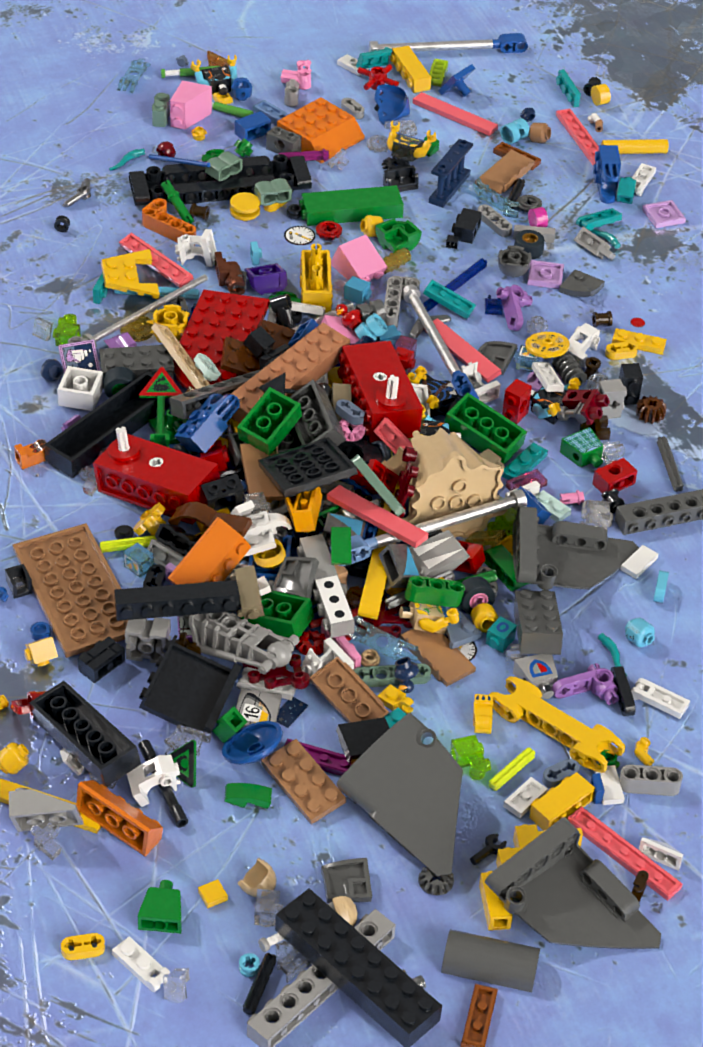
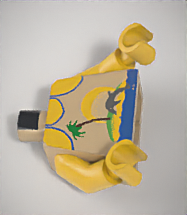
M410 602L409 607L401 606L399 610L400 618L410 619L415 630L445 634L449 622L456 624L459 621V613L456 608H451L447 611L445 606Z

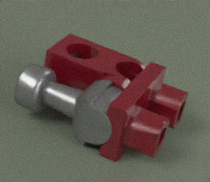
M568 389L562 399L564 406H560L561 411L557 412V418L560 421H566L571 417L576 418L580 424L586 422L587 425H592L595 419H601L603 416L601 408L608 407L610 400L606 394H600L598 389Z

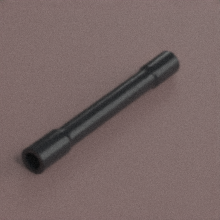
M143 740L138 744V748L146 762L156 757V753L149 740ZM158 784L178 828L186 826L188 819L182 806L178 803L171 786Z

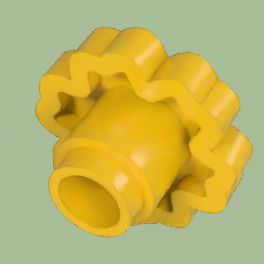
M159 502L150 510H146L140 516V521L136 523L133 531L138 536L142 535L146 530L151 535H155L159 525L166 524V521L160 517L164 513L165 507Z

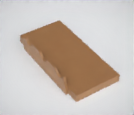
M510 150L475 180V184L499 196L515 184L518 178H522L530 171L535 161L514 150Z
M240 444L249 501L284 500V495L259 467L258 460L269 455L250 444ZM278 447L270 456L278 454Z
M412 628L400 636L404 646L422 664L428 665L431 668V674L446 687L476 671V667L457 648L450 649V640L444 634L430 633Z
M338 656L310 676V682L348 723L383 718L389 714V711L384 707V703Z

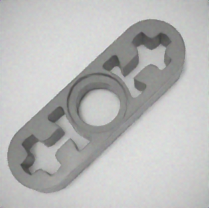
M480 205L477 211L482 212L481 220L498 235L508 237L512 234V224L489 205Z

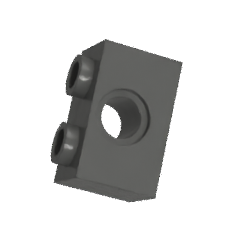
M274 126L266 133V149L278 154L283 152H301L302 136Z

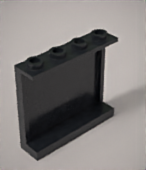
M174 635L172 641L167 640L164 646V657L159 656L155 667L158 668L156 673L152 671L147 680V683L150 684L149 687H144L139 696V699L142 700L139 708L208 740L242 666L235 663L232 669L227 668L175 643L177 635Z

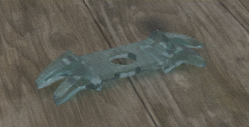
M143 58L133 60L124 77H121L117 90L120 91L123 86V91H126L128 85L132 83L130 93H133L138 80L151 64L144 62L145 59ZM132 72L138 73L137 75H130Z
M480 178L477 179V186L473 183V189L479 200H484L502 211L504 216L518 218L519 212L510 208L518 207V202L510 201L508 197H503L489 188V185L483 184ZM493 195L497 198L498 203L493 201Z
M358 616L354 617V620L367 630L354 625V632L363 638L354 634H348V637L395 661L401 659L397 654L417 661L418 657L403 650L401 647L417 651L418 646L398 639L367 623ZM381 636L388 639L387 646L383 648L376 644L377 638Z

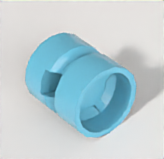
M519 118L501 127V138L505 143L511 145L528 137L530 128L524 119Z
M373 313L366 319V323H360L354 330L359 339L363 336H370L376 341L377 336H382L388 331V327L378 314Z

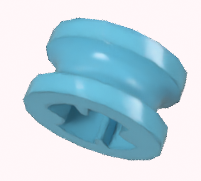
M252 953L241 956L239 959L240 973L245 977H253L257 974L260 967L259 958ZM246 963H250V965H251V964L253 963V967H252V968H249V966L245 967V964H246Z

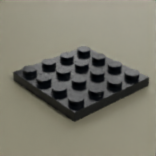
M329 437L258 460L259 467L285 498L296 496L304 491H312L316 487L330 485L334 481L348 479L358 474L357 467Z

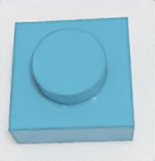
M257 241L250 242L252 265H259V258H262V249L258 247Z

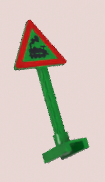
M164 367L158 369L139 393V397L157 398V434H150V441L170 448L169 434H164L165 399L183 393Z

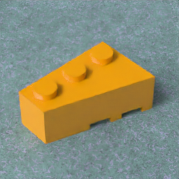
M320 486L312 491L298 493L293 497L285 498L284 496L295 531L305 533L315 531L322 502Z

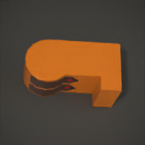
M40 439L26 446H22V444L14 446L15 460L21 469L45 461L44 444L47 443L45 440Z

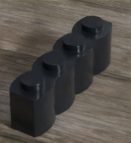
M160 524L155 534V538L160 543L170 545L175 552L185 554V556L199 540L197 536L186 533L182 527L171 524Z

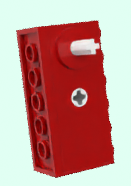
M391 341L342 346V351L339 354L340 368L337 369L338 378H341L342 384H351V402L365 412L363 422L365 427L364 436H367L370 443L382 441L373 431L384 418H388L407 438H413L412 433L418 430L420 432L423 407Z
M123 426L116 428L117 439L93 462L98 492L149 510L160 502L165 507L163 515L169 517L173 516L178 506L188 502L205 504V495L201 485L220 479L217 463L127 434L126 427ZM188 518L180 520L192 525L196 522V520Z

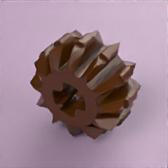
M643 396L637 402L636 416L639 417V420H644L645 423L650 422L652 425L654 422L660 423L666 415V404L663 402V399H658L657 396Z

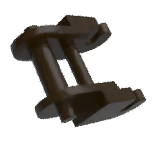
M644 870L638 872L631 892L638 902L641 901L649 874Z

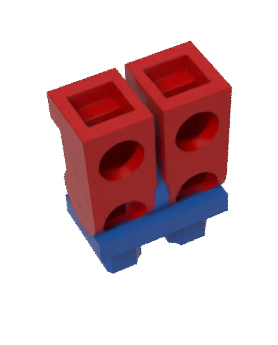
M371 459L367 465L391 493H394L399 476L376 459ZM358 469V474L348 479L340 480L354 485V490L361 489V493L365 496H369L370 493L378 494Z

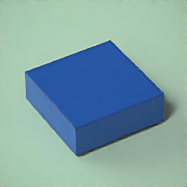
M597 773L591 776L590 784L595 787L593 803L602 804L605 790L601 775Z

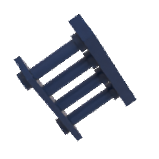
M458 139L432 169L431 174L438 176L437 189L429 197L428 203L443 208L467 180L471 170L464 168L465 155L473 147V143Z

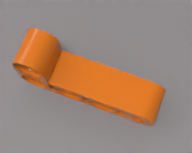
M162 198L154 199L142 209V225L145 228L177 243L178 237L182 235L196 236V227L167 213L166 200Z

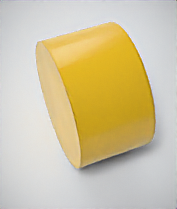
M606 84L596 85L591 88V98L596 106L610 102L611 94Z

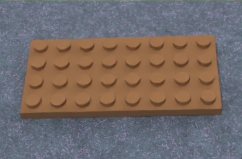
M87 523L12 544L13 551L20 565H25L32 579L33 592L66 658L89 651L98 641H103L107 637H111L115 642L125 640L128 620L117 621L114 590L121 589Z

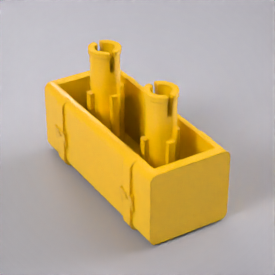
M317 243V249H315V244H312L311 250L301 251V303L323 306L326 308L325 313L332 310L333 298L330 251L321 250L322 246Z

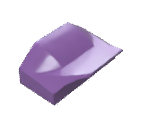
M128 332L103 340L109 348L137 346Z

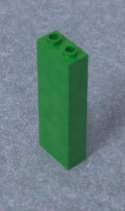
M397 185L302 193L301 200H299V205L302 209V219L306 221L307 226L318 225L324 221L336 223L360 222L367 215L380 216L382 219L403 218L404 203Z

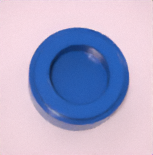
M46 622L34 623L30 628L32 639L37 641L50 637V625Z

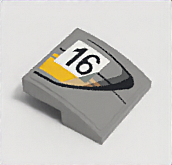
M241 689L236 709L248 721L242 728L262 721L277 722L282 694Z

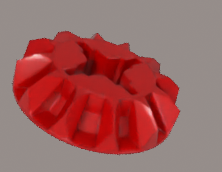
M324 221L316 226V234L320 238L333 240L342 235V227L336 222Z
M310 629L307 632H303L299 638L300 642L296 645L297 650L304 655H307L309 648H312L316 655L323 653L324 640H326L324 633H319L318 630L311 632ZM309 639L313 640V646L310 644Z

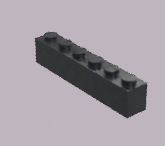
M237 580L114 590L117 621L240 610V594Z

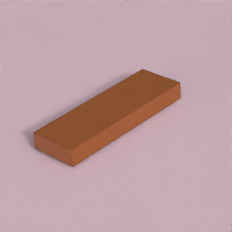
M501 142L493 148V153L500 157L505 156L510 150H514L534 160L535 162L531 170H534L541 164L540 158L507 143Z
M475 984L461 1047H485L498 989Z

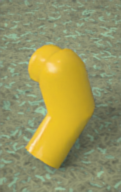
M641 737L640 741H637L635 745V756L645 766H651L655 761L648 754V746H650L651 742L648 738Z

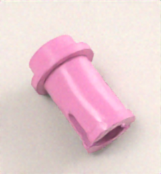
M579 490L573 493H560V502L565 505L576 503L581 505L584 502V493Z

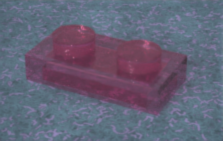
M538 469L506 481V488L511 491L534 481H537L540 484V488L547 486L548 480Z

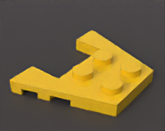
M150 249L102 259L101 267L105 288L123 292L128 290L135 291L137 295L144 296V294L152 295L154 299H159L158 284L139 283L136 264H152Z

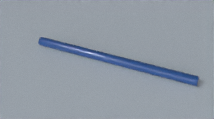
M153 154L148 156L149 159L210 167L209 162Z

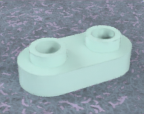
M202 353L196 355L194 358L195 366L201 370L203 377L208 381H217L221 373L211 359Z

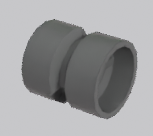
M380 299L370 301L369 304L362 303L355 306V309L360 310L361 320L365 323L366 319L373 313L378 314L383 321L386 320L385 307Z

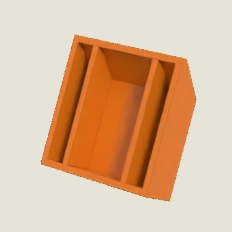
M322 97L277 121V127L302 136L301 152L325 149L329 151V159L365 139L354 116ZM316 160L319 163L324 162V160Z

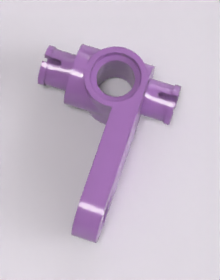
M515 284L511 287H499L496 295L497 298L502 300L507 326L510 330L519 331L523 325L521 308L525 305L531 306L533 302L532 296H528L526 291Z
M595 663V667L593 664L590 665L587 669L588 672L560 679L552 685L554 695L559 699L591 690L601 700H606L608 705H611V701L615 704L619 700L616 694L618 688L613 682V673L608 669L600 668L597 663Z

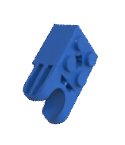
M599 145L598 151H595L596 165H593L594 183H597L600 201L603 203H614L621 169L618 145Z
M215 393L211 394L197 410L190 414L189 420L178 428V432L174 437L189 452L206 453L227 429L228 425L226 423L240 407L239 399L231 394L224 396Z

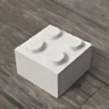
M68 366L57 389L58 405L88 411L95 409L104 389L103 372Z

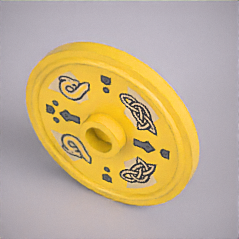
M539 332L526 339L525 347L530 354L548 359L565 354L569 350L570 343L568 338L562 334Z

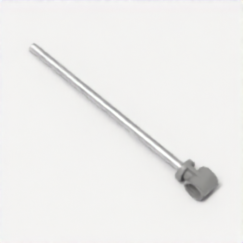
M205 274L93 336L86 333L82 337H71L68 340V344L94 340L95 347H97V341L208 280V277Z

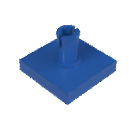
M473 64L453 75L438 90L439 93L443 95L452 88L457 87L463 97L467 96L471 90L465 84L464 79L476 69Z

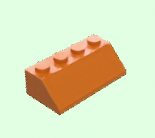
M217 517L168 576V579L173 585L224 581L251 546L241 534Z
M94 780L82 781L78 784L76 801L78 811L100 824L105 830L143 856H146L162 839L163 827L158 821L144 815L139 808H134L124 798L116 796L109 791L103 784H99Z

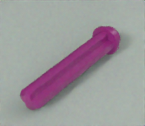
M325 149L321 151L279 153L286 155L287 158L304 156L305 161L324 160L326 162V160H329V151Z

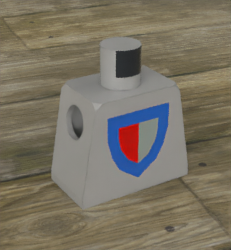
M537 654L515 659L514 676L538 687L543 699L551 698L554 695L552 685L558 680L552 654Z

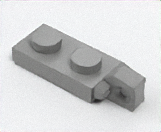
M582 227L574 238L575 242L601 259L606 256L613 260L616 256L609 251L611 246L585 227Z

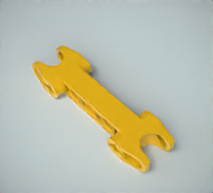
M509 676L506 679L505 687L511 694L504 695L498 692H491L489 694L493 695V709L502 718L511 723L522 719L570 748L569 754L571 758L585 768L604 773L607 770L608 761L601 755V752L603 750H610L606 753L614 756L615 754L621 756L625 752L624 743L611 730L600 724H596L592 729L542 700V693L539 688L528 681Z

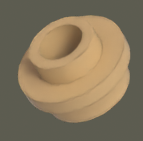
M367 649L361 654L362 666L379 665L380 656L375 650Z

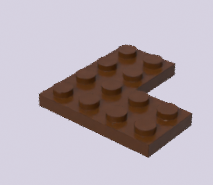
M266 320L260 322V326L276 341L271 347L273 350L283 344L288 345L295 334L293 329ZM226 336L223 342L220 369L244 375L260 370L259 358L257 359L243 344L244 342Z

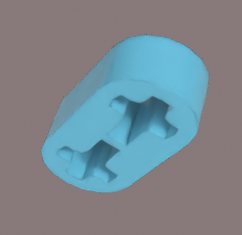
M659 570L653 601L663 603L669 572Z

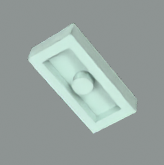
M542 490L535 495L552 514L550 518L554 521H562L571 515V508L546 491Z

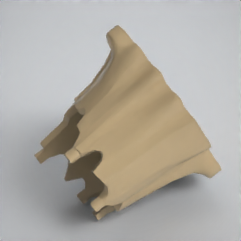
M439 428L431 436L421 435L418 430L412 433V446L417 451L416 461L412 463L413 466L419 467L417 478H412L409 485L415 486L413 497H408V516L401 519L416 525L502 499L497 492L503 487L501 476L504 468L482 458L456 432L448 434L444 429ZM508 509L441 529V531L449 530L455 538L459 536L467 538L484 531L491 518L505 514Z

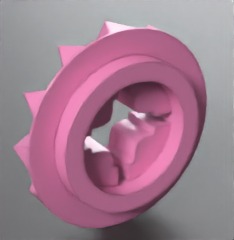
M343 418L339 421L346 438L345 441L353 442L363 438L365 434L363 424L353 425ZM348 426L352 427V432L349 430Z

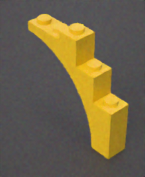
M537 824L515 826L513 835L515 848L498 849L497 868L544 831H538ZM576 828L581 834L578 841V845L581 847L583 837L582 829ZM493 871L481 873L479 889L488 931L511 929L513 914L505 910L504 903L485 883L486 878Z

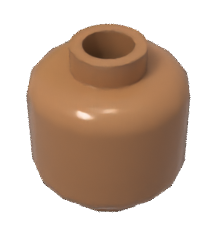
M534 122L530 126L528 137L533 143H545L551 137V128L546 123Z

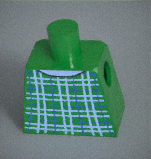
M590 427L562 438L560 453L577 466L584 467L592 464L595 468H598L602 465L603 444Z

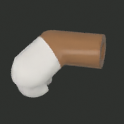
M595 113L589 115V123L595 122V131L601 132L603 130L601 118Z

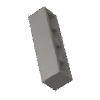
M514 225L513 239H515L516 234L520 231L534 230L544 236L545 242L554 243L556 228Z

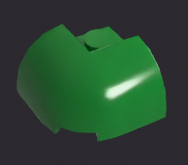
M394 218L375 225L380 245L384 250L389 248L393 253L403 249L408 253L418 245L421 239L422 231L409 220L406 222L396 221Z

